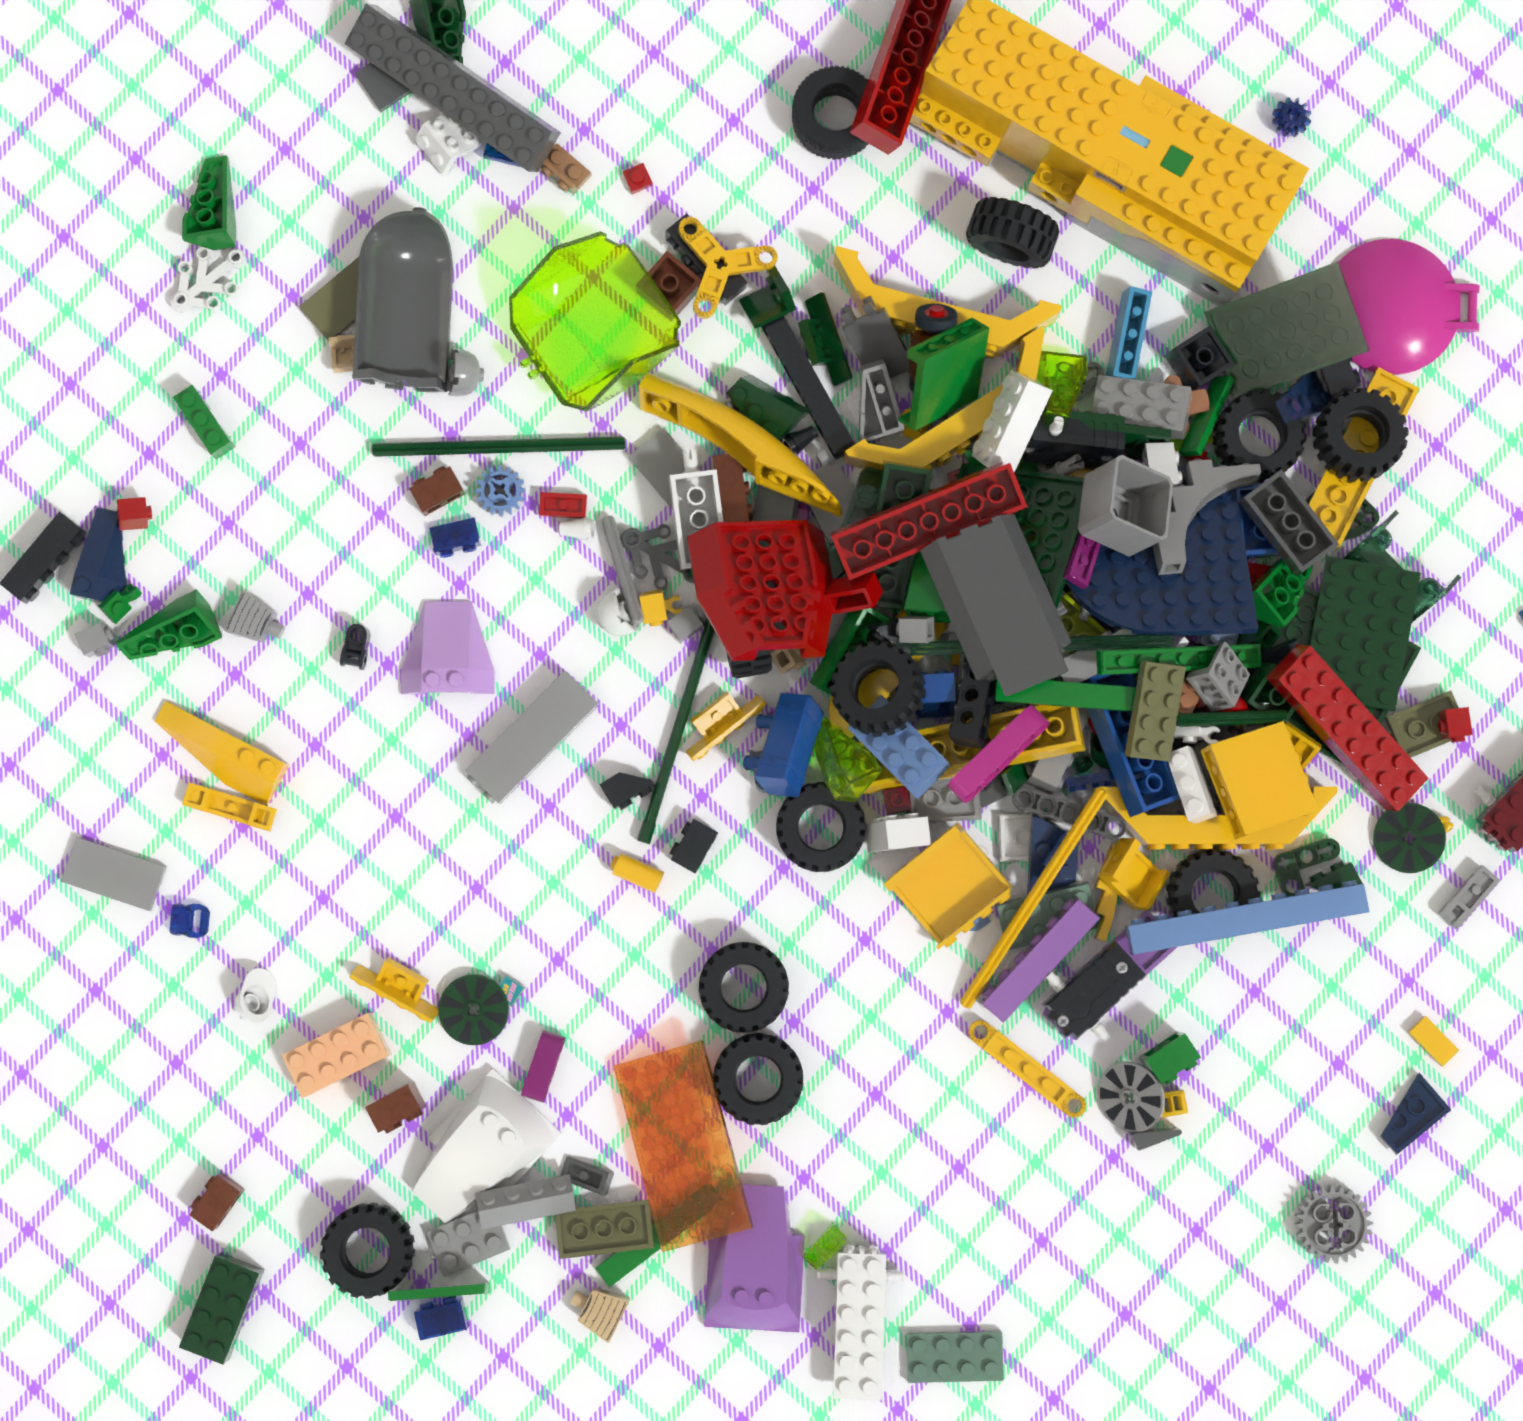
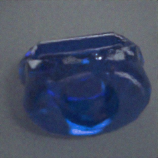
M194 903L189 905L173 904L171 908L170 934L175 936L184 935L195 939L205 936L209 930V909L204 905ZM195 910H201L199 933L193 931Z

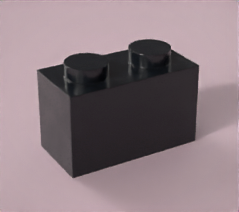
M693 819L691 823L689 821L686 822L681 831L684 837L680 843H674L669 854L672 855L671 861L696 874L719 833Z

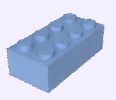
M881 695L869 708H880L889 702ZM909 722L905 723L907 728L901 731L897 728L895 729V734L888 736L886 733H882L881 737H875L871 733L868 735L863 734L858 729L849 726L848 729L916 799L925 793L951 767L949 762Z

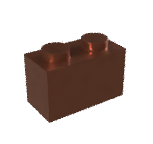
M442 466L433 471L434 475L427 479L422 477L412 483L413 486L409 488L424 516L465 495L461 484L450 466L447 468Z
M223 1173L216 1177L212 1176L204 1186L207 1189L202 1197L198 1195L190 1206L193 1210L189 1215L210 1231H214L220 1226L245 1190Z

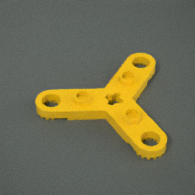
M687 217L679 224L678 232L680 237L707 267L693 303V311L701 319H708L714 315L728 276L769 270L777 262L778 254L770 245L725 251L697 218ZM692 224L696 227L697 231L694 234L688 235L684 231V226ZM767 252L772 256V260L769 263L762 262L759 255ZM722 259L727 267L722 266L721 269H717V264L714 261L719 262ZM701 301H707L711 305V310L707 312L700 311L698 304Z

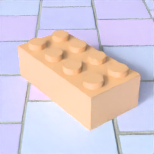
M370 1012L281 1056L301 1098H305L391 1056L392 1053L373 1013Z

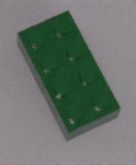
M223 1253L214 1256L179 1348L222 1365L229 1361L264 1269Z

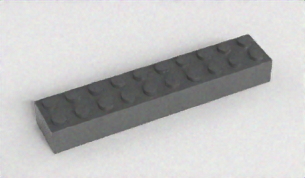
M365 4L344 43L528 172H539L561 134L559 130L378 5Z

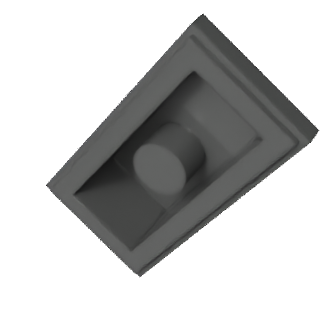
M1174 1127L1128 1133L1134 1148L1140 1151L1179 1136L1182 1131Z
M569 1156L566 1157L561 1175L570 1174L572 1184L599 1195H607L614 1176V1172Z

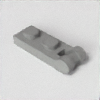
M1480 865L1447 904L1439 910L1438 914L1443 919L1446 917L1451 922L1450 925L1458 929L1501 880L1484 865ZM1456 906L1462 910L1458 916L1452 911Z

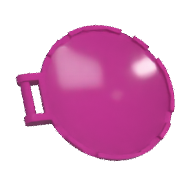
M1380 239L1356 247L1339 261L1370 349L1368 352L1352 357L1353 362L1361 366L1362 369L1375 373L1376 369L1380 367L1393 375L1414 372L1438 358L1452 341L1455 332H1479V323H1477V294L1480 293V285L1455 283L1443 262L1426 248L1400 239ZM1460 294H1468V322H1460Z

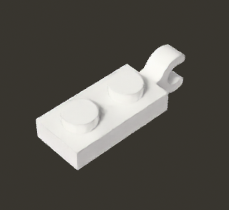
M1176 726L1174 739L1183 740L1184 743L1196 744L1197 740H1205L1211 745L1219 742L1218 740H1211L1210 736L1214 732L1220 733V729L1215 726L1208 728Z

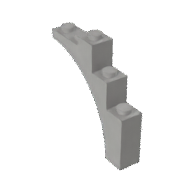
M1195 459L1188 461L1184 472L1187 486L1177 485L1173 487L1168 537L1152 545L1159 575L1183 572L1186 564V531L1196 513L1209 501L1224 492L1238 487L1257 484L1261 474L1260 464L1244 463L1238 466L1220 465L1213 467L1212 460Z

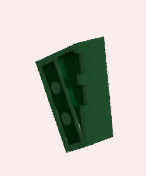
M751 374L741 377L726 392V395L747 418L764 428L779 441H782L786 434L790 433L812 410L795 402L788 395L785 396L776 391L774 387Z

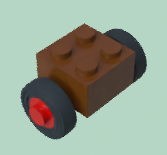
M925 304L918 307L915 313V324L922 330H912L910 348L956 326L958 318L956 310L943 304ZM909 359V387L914 392L917 363Z

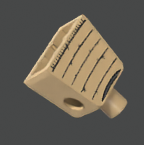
M593 1287L589 1297L575 1291L570 1304L582 1310L578 1321L609 1343L630 1298Z

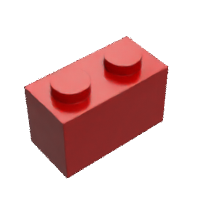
M871 572L849 580L848 577L833 579L824 597L834 615L874 608L883 590L875 572Z

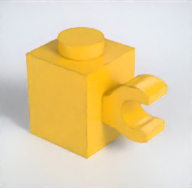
M662 589L639 593L644 624L649 623L650 626L663 624V621L667 620L666 610L673 614L682 612V607L674 608L672 606L674 601L680 600L679 595H673L670 598L664 599Z

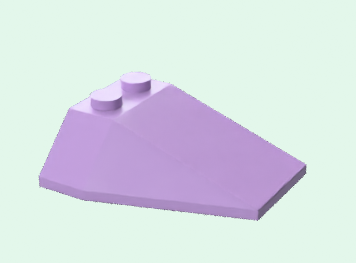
M428 601L424 603L401 670V695H425V693L495 694V670L472 601Z

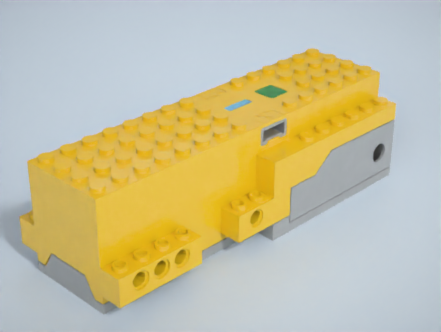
M967 0L925 70L921 94L918 97L910 123L986 167L995 153L1031 172L1034 176L1027 190L1067 212L1066 219L1217 306L1229 303L1239 290L1310 169L1145 75L1140 85H1137L990 0Z

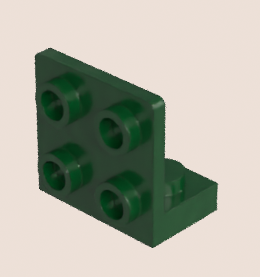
M776 266L767 270L768 277L765 279L768 286L739 299L740 305L755 329L797 310L791 292Z

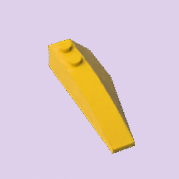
M167 701L164 702L154 720L225 785L265 806H268L289 767V764Z

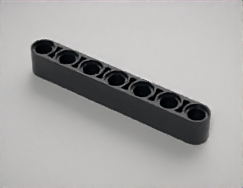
M782 316L761 326L803 404L812 409L809 414L835 460L842 458L845 451L855 445L786 318Z

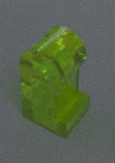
M832 1222L824 1233L804 1252L802 1257L817 1270L846 1243L847 1237Z

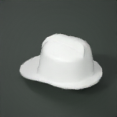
M256 968L247 973L241 991L235 998V1008L240 1015L239 1018L242 1020L249 1019L252 1022L260 1023L264 1022L270 1015L276 993V984L272 974L266 969Z

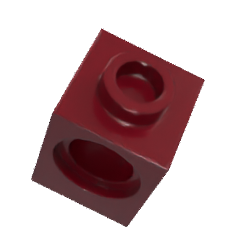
M906 787L884 790L882 792L886 815L911 810Z

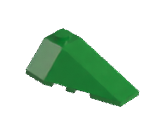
M227 155L208 158L204 160L198 176V186L195 194L191 195L189 200L191 205L188 213H185L182 219V239L185 242L211 250L236 247V220L229 158Z
M196 589L175 599L116 641V646L129 660L155 656L161 651L172 650V652H178L180 648L193 646L194 649L201 648L221 639L222 633L210 604Z

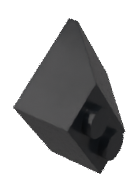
M1211 326L1206 327L1179 344L1164 356L1175 374L1180 378L1183 386L1191 387L1192 391L1198 390L1235 365Z

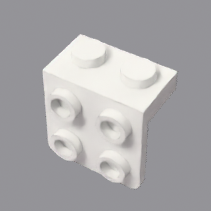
M446 114L423 123L414 139L419 148L424 151L442 175L449 172L456 158L480 148L483 144L481 138Z

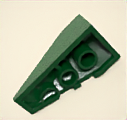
M410 0V9L417 33L463 64V57L461 56L462 43L465 40L463 23L466 21L464 1Z

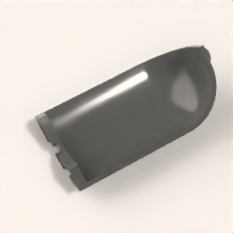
M415 207L412 211L396 212L384 217L371 228L361 246L358 267L352 379L369 385H375V382L385 383V388L403 390V386L417 387V392H447L453 259L450 242L443 225L435 216L427 212L425 208Z

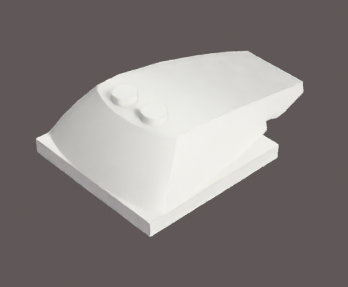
M493 1068L427 1138L436 1148L414 1185L412 1192L444 1223H447L476 1202L475 1193L515 1185L562 1132Z

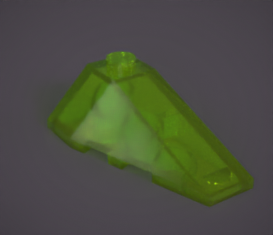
M1041 351L1036 380L1053 390L1044 408L1046 414L1070 416L1088 374L1086 355Z
M823 717L814 750L824 782L835 800L856 802L883 770L869 750L862 748L855 739L849 738L843 733L842 729L831 723L826 717Z

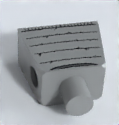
M242 590L224 631L231 635L264 643L268 634L280 639L284 633L285 626L275 622L278 615L277 612Z

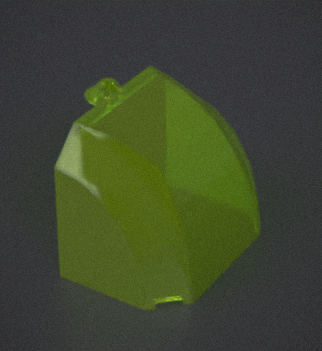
M602 231L554 246L509 296L510 329L529 356L522 360L519 365L521 368H526L534 363L537 369H533L527 374L529 380L542 375L561 405L586 412L602 405L635 384L675 351L680 343L677 337L681 320L628 244L623 242L620 245L606 238L607 234Z

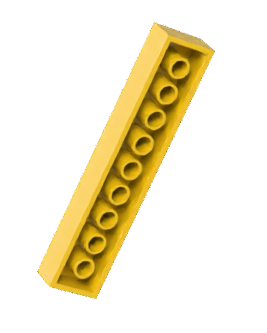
M1048 705L1034 706L1050 723L1008 766L1085 751L1078 708ZM1026 708L991 715L985 746ZM973 719L967 720L966 724L970 723ZM951 723L917 730L951 765L938 780L954 777L983 749L957 747L949 736ZM861 742L842 745L848 791L852 795L860 796L905 787Z

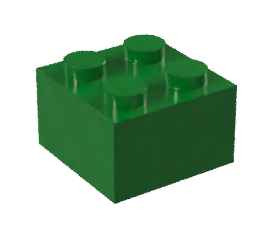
M1177 1031L1138 1058L1145 1067L1154 1073L1160 1084L1165 1083L1167 1085L1178 1078L1177 1073L1184 1069L1189 1071L1198 1064L1196 1060L1201 1058L1187 1035Z

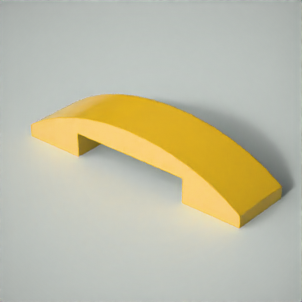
M190 782L182 802L184 806L271 832L278 810Z

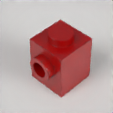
M145 497L117 499L119 531L148 528V520L152 519L151 505L146 506Z
M1469 707L1439 711L1438 731L1442 734L1443 739H1451V743L1466 741L1465 737L1473 735Z

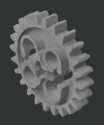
M1331 1184L1328 1186V1191L1324 1187L1319 1186V1194L1311 1190V1199L1303 1197L1306 1205L1298 1204L1302 1213L1294 1215L1300 1219V1222L1295 1223L1294 1226L1301 1228V1231L1297 1232L1296 1236L1304 1237L1300 1245H1309L1306 1252L1311 1254L1315 1251L1314 1258L1318 1260L1323 1255V1261L1326 1263L1330 1261L1331 1257L1335 1264H1338L1339 1257L1343 1261L1348 1262V1254L1356 1258V1249L1364 1251L1361 1243L1369 1244L1365 1235L1373 1234L1372 1231L1367 1229V1226L1372 1225L1373 1222L1366 1220V1217L1372 1213L1363 1210L1367 1203H1358L1361 1196L1356 1194L1352 1197L1353 1190L1349 1188L1344 1193V1187L1341 1185L1337 1187L1336 1191ZM1340 1196L1334 1204L1339 1208L1347 1205L1350 1210L1348 1216L1343 1218L1337 1210H1333V1213L1326 1210L1325 1216L1320 1219L1316 1216V1210L1319 1207L1330 1208L1329 1203H1327L1324 1197L1333 1201ZM1333 1219L1338 1221V1225H1334V1229L1329 1227V1223H1333ZM1347 1229L1351 1232V1237L1348 1241L1337 1240L1343 1251L1334 1247L1327 1252L1329 1247H1332V1243L1328 1240L1320 1243L1317 1239L1319 1232L1323 1230L1327 1232V1236L1330 1238H1334V1236L1341 1238L1342 1232Z

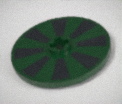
M1406 803L1398 812L1386 810L1380 816L1374 828L1373 842L1378 856L1388 867L1402 873H1418L1430 868L1439 860L1445 848L1446 833L1440 818L1431 809L1417 803ZM1408 831H1411L1412 835H1416V839L1413 840L1411 845L1402 839Z
M479 974L464 975L452 981L443 991L438 1006L439 1019L446 1033L454 1040L466 1045H482L492 1041L503 1031L509 1017V1004L503 989L491 978ZM470 1004L479 1007L477 1010L478 1015L475 1013L469 1014Z

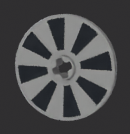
M1124 1061L1108 1068L1100 1078L1098 1084L1099 1105L1106 1118L1113 1125L1127 1132H1142L1148 1130L1160 1120L1165 1107V1095L1162 1085L1150 1069L1136 1062ZM1129 1093L1133 1094V1101L1129 1100Z

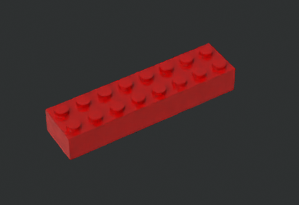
M896 0L849 133L887 155L902 145L923 85L925 70L931 62L952 0Z
M1005 460L831 532L830 535L849 580H852L920 552V550L936 539L946 536V539L958 535L959 530L975 524L980 527L989 523L991 518L995 516L1012 514L1026 508L1027 504L1011 463Z
M1297 644L1266 677L1383 809L1398 812L1429 779L1310 645Z

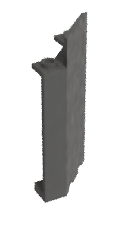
M1014 514L995 516L987 524L980 527L975 524L959 530L958 535L946 539V536L941 537L920 550L976 680L987 679V682L998 679L1004 695L1009 696L1069 671L1061 653L1064 652V647L1071 644V640Z

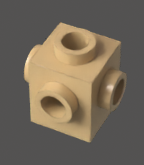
M800 649L774 650L771 653L772 660L781 674L791 669L795 672L806 665L805 660L808 659L801 658Z

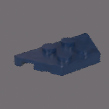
M1031 814L1027 895L1069 832V830H1064L1059 825L1053 822L1050 823L1036 814ZM1078 843L1047 891L1066 887L1076 882Z

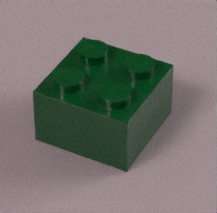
M1261 662V667L1256 668L1244 686L1240 697L1248 705L1249 711L1286 710L1288 722L1295 710L1266 679L1277 665ZM1268 723V724H1266V725L1269 726V725H1273V724H1276V723Z

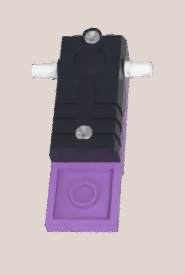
M1145 910L1137 918H1145V922L1154 921V915L1149 910ZM1123 930L1065 983L1053 971L1046 976L1055 992L1041 1004L1045 1008L1042 1015L1052 1022L1064 1039L1071 1037L1073 1040H1078L1090 1029L1102 1042L1106 1041L1110 1035L1099 1020L1122 997H1125L1131 989H1134L1138 982L1144 980L1147 974L1177 947L1131 955L1126 930Z

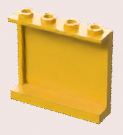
M1284 721L1211 744L1200 750L1235 840L1318 811L1316 797L1311 792L1308 777L1303 772L1299 761V754L1294 749L1290 739V731L1285 726Z
M959 822L951 826L934 840L931 845H928L890 876L883 884L889 892L893 890L929 932L938 943L936 946L938 950L942 946L948 948L957 940L955 936L961 931L964 934L974 927L973 921L978 917L984 919L993 911L991 907L997 902L1001 905L1011 897L1009 892H1011L1013 887Z

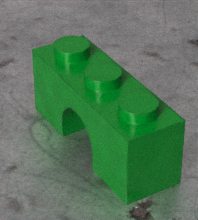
M190 385L173 397L209 453L216 460L236 447L224 428L216 420L210 411V407L195 386Z

